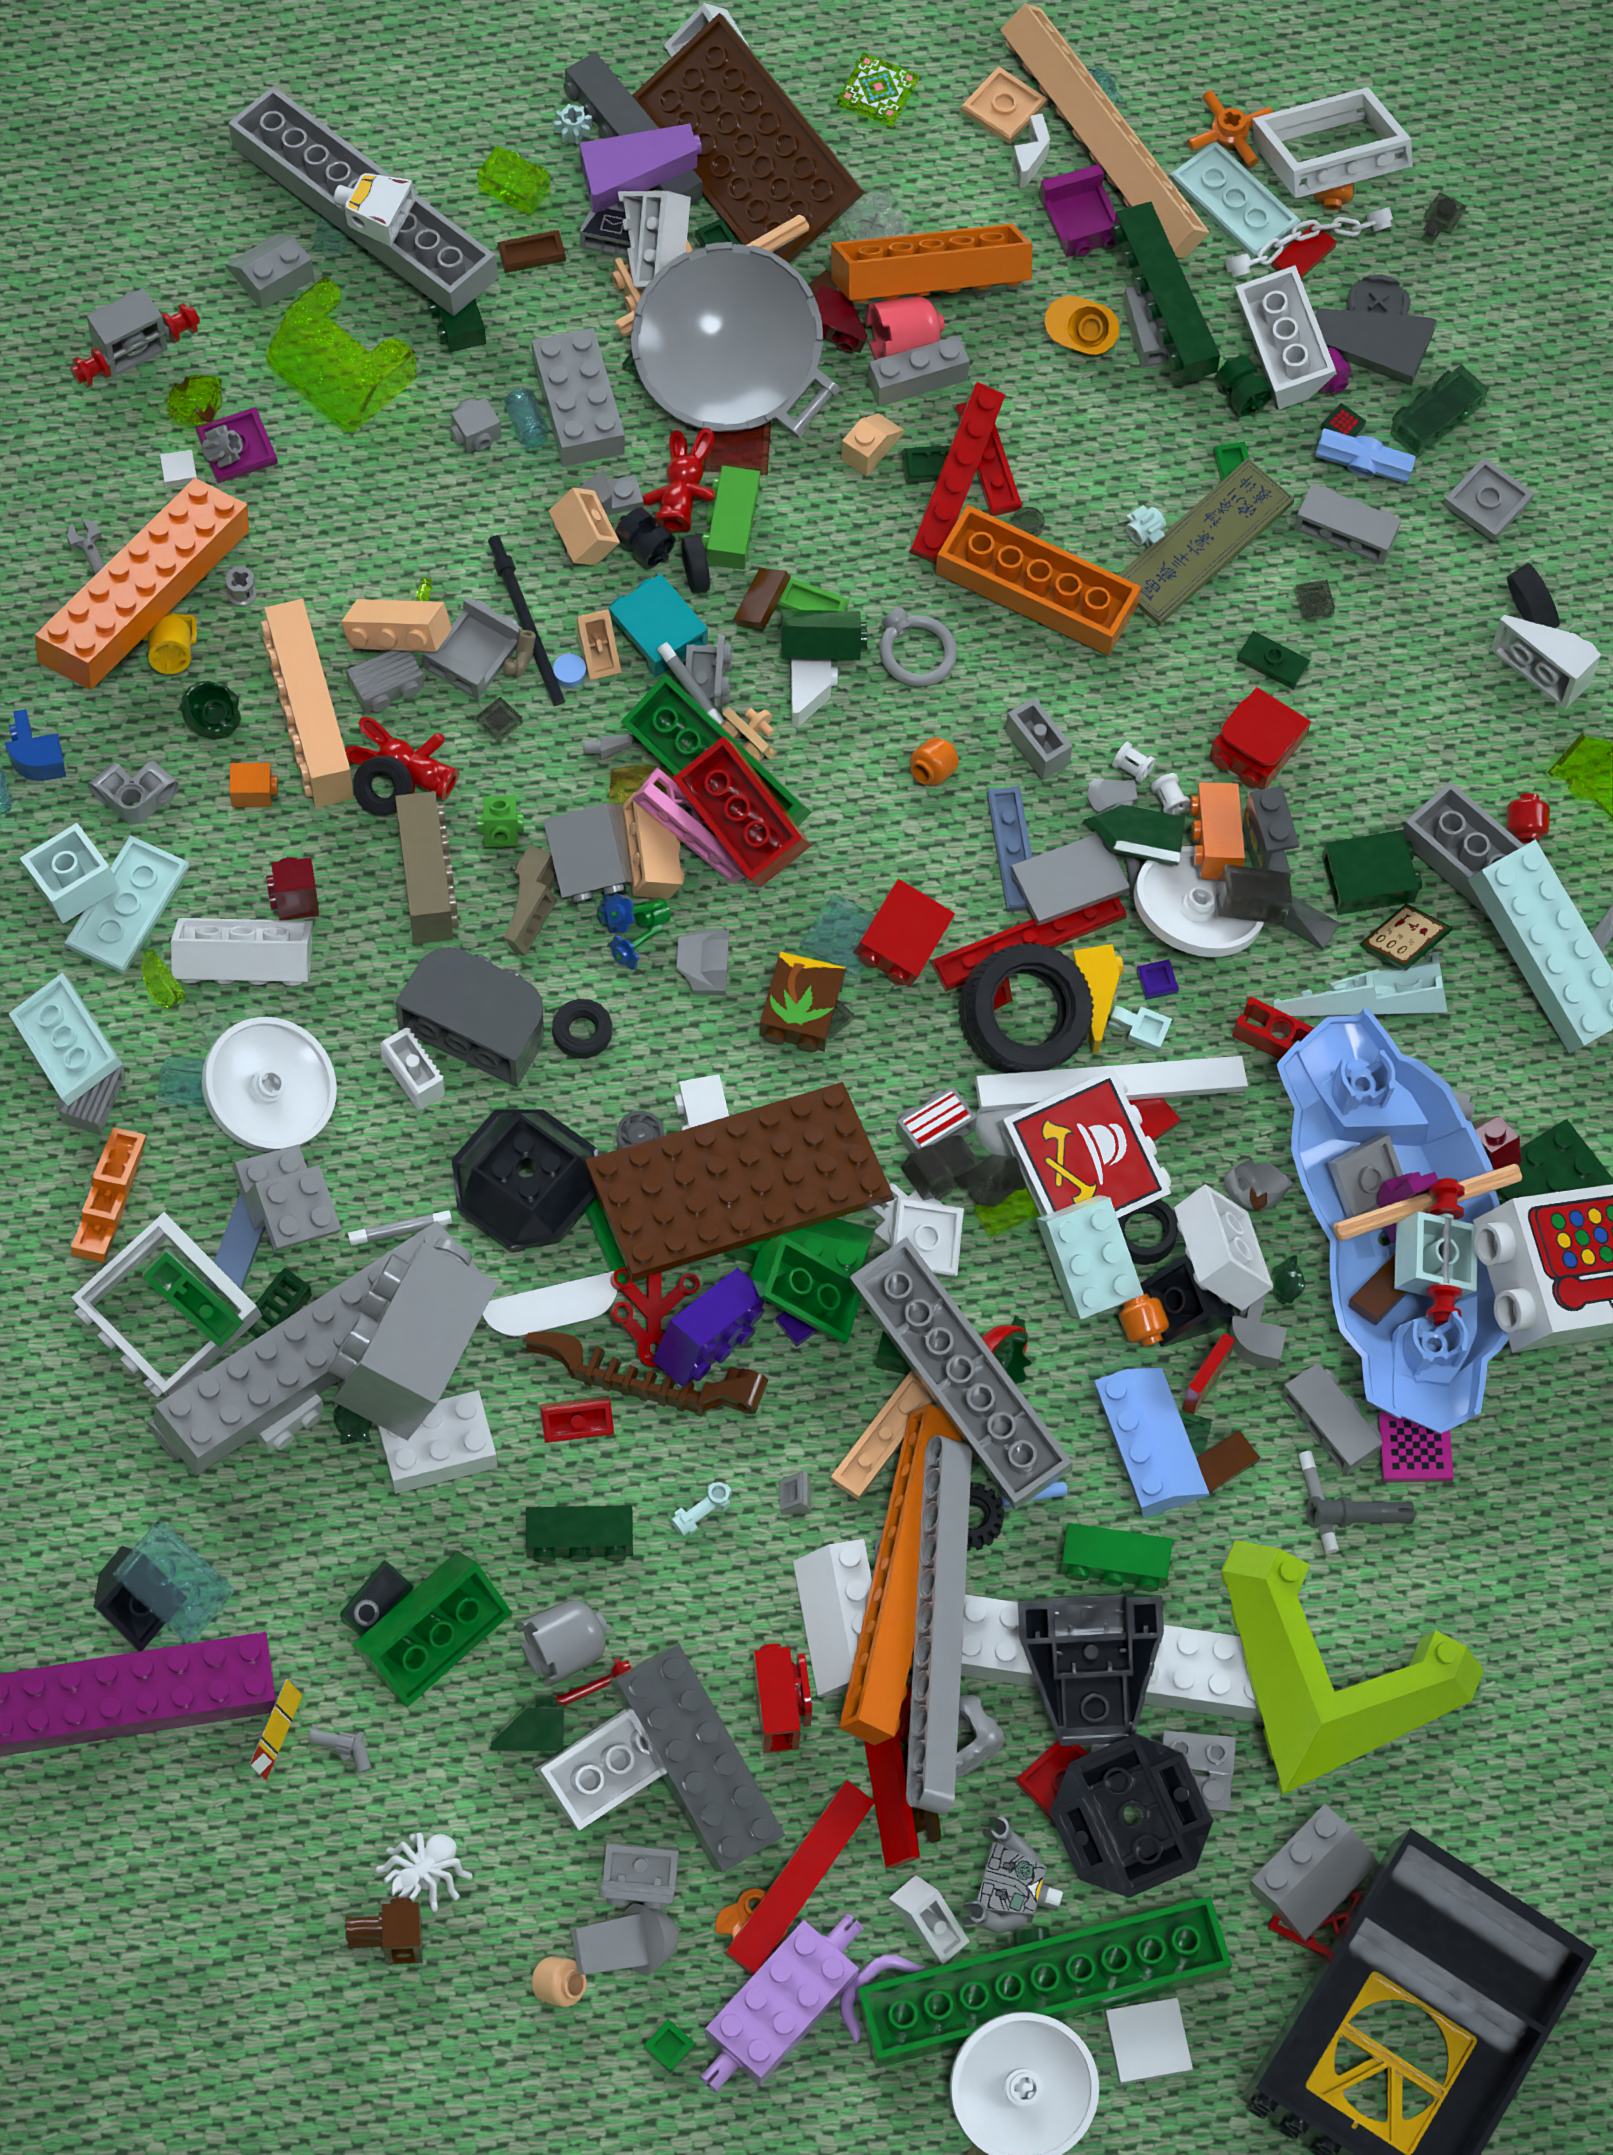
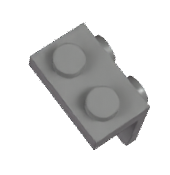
M718 634L717 646L687 645L685 667L719 714H722L723 704H729L730 702L729 676H725V672H731L732 652L731 644H726L725 635Z
M607 1842L600 1897L607 1898V1903L612 1905H629V1900L644 1901L643 1906L647 1908L664 1909L666 1903H673L679 1849Z

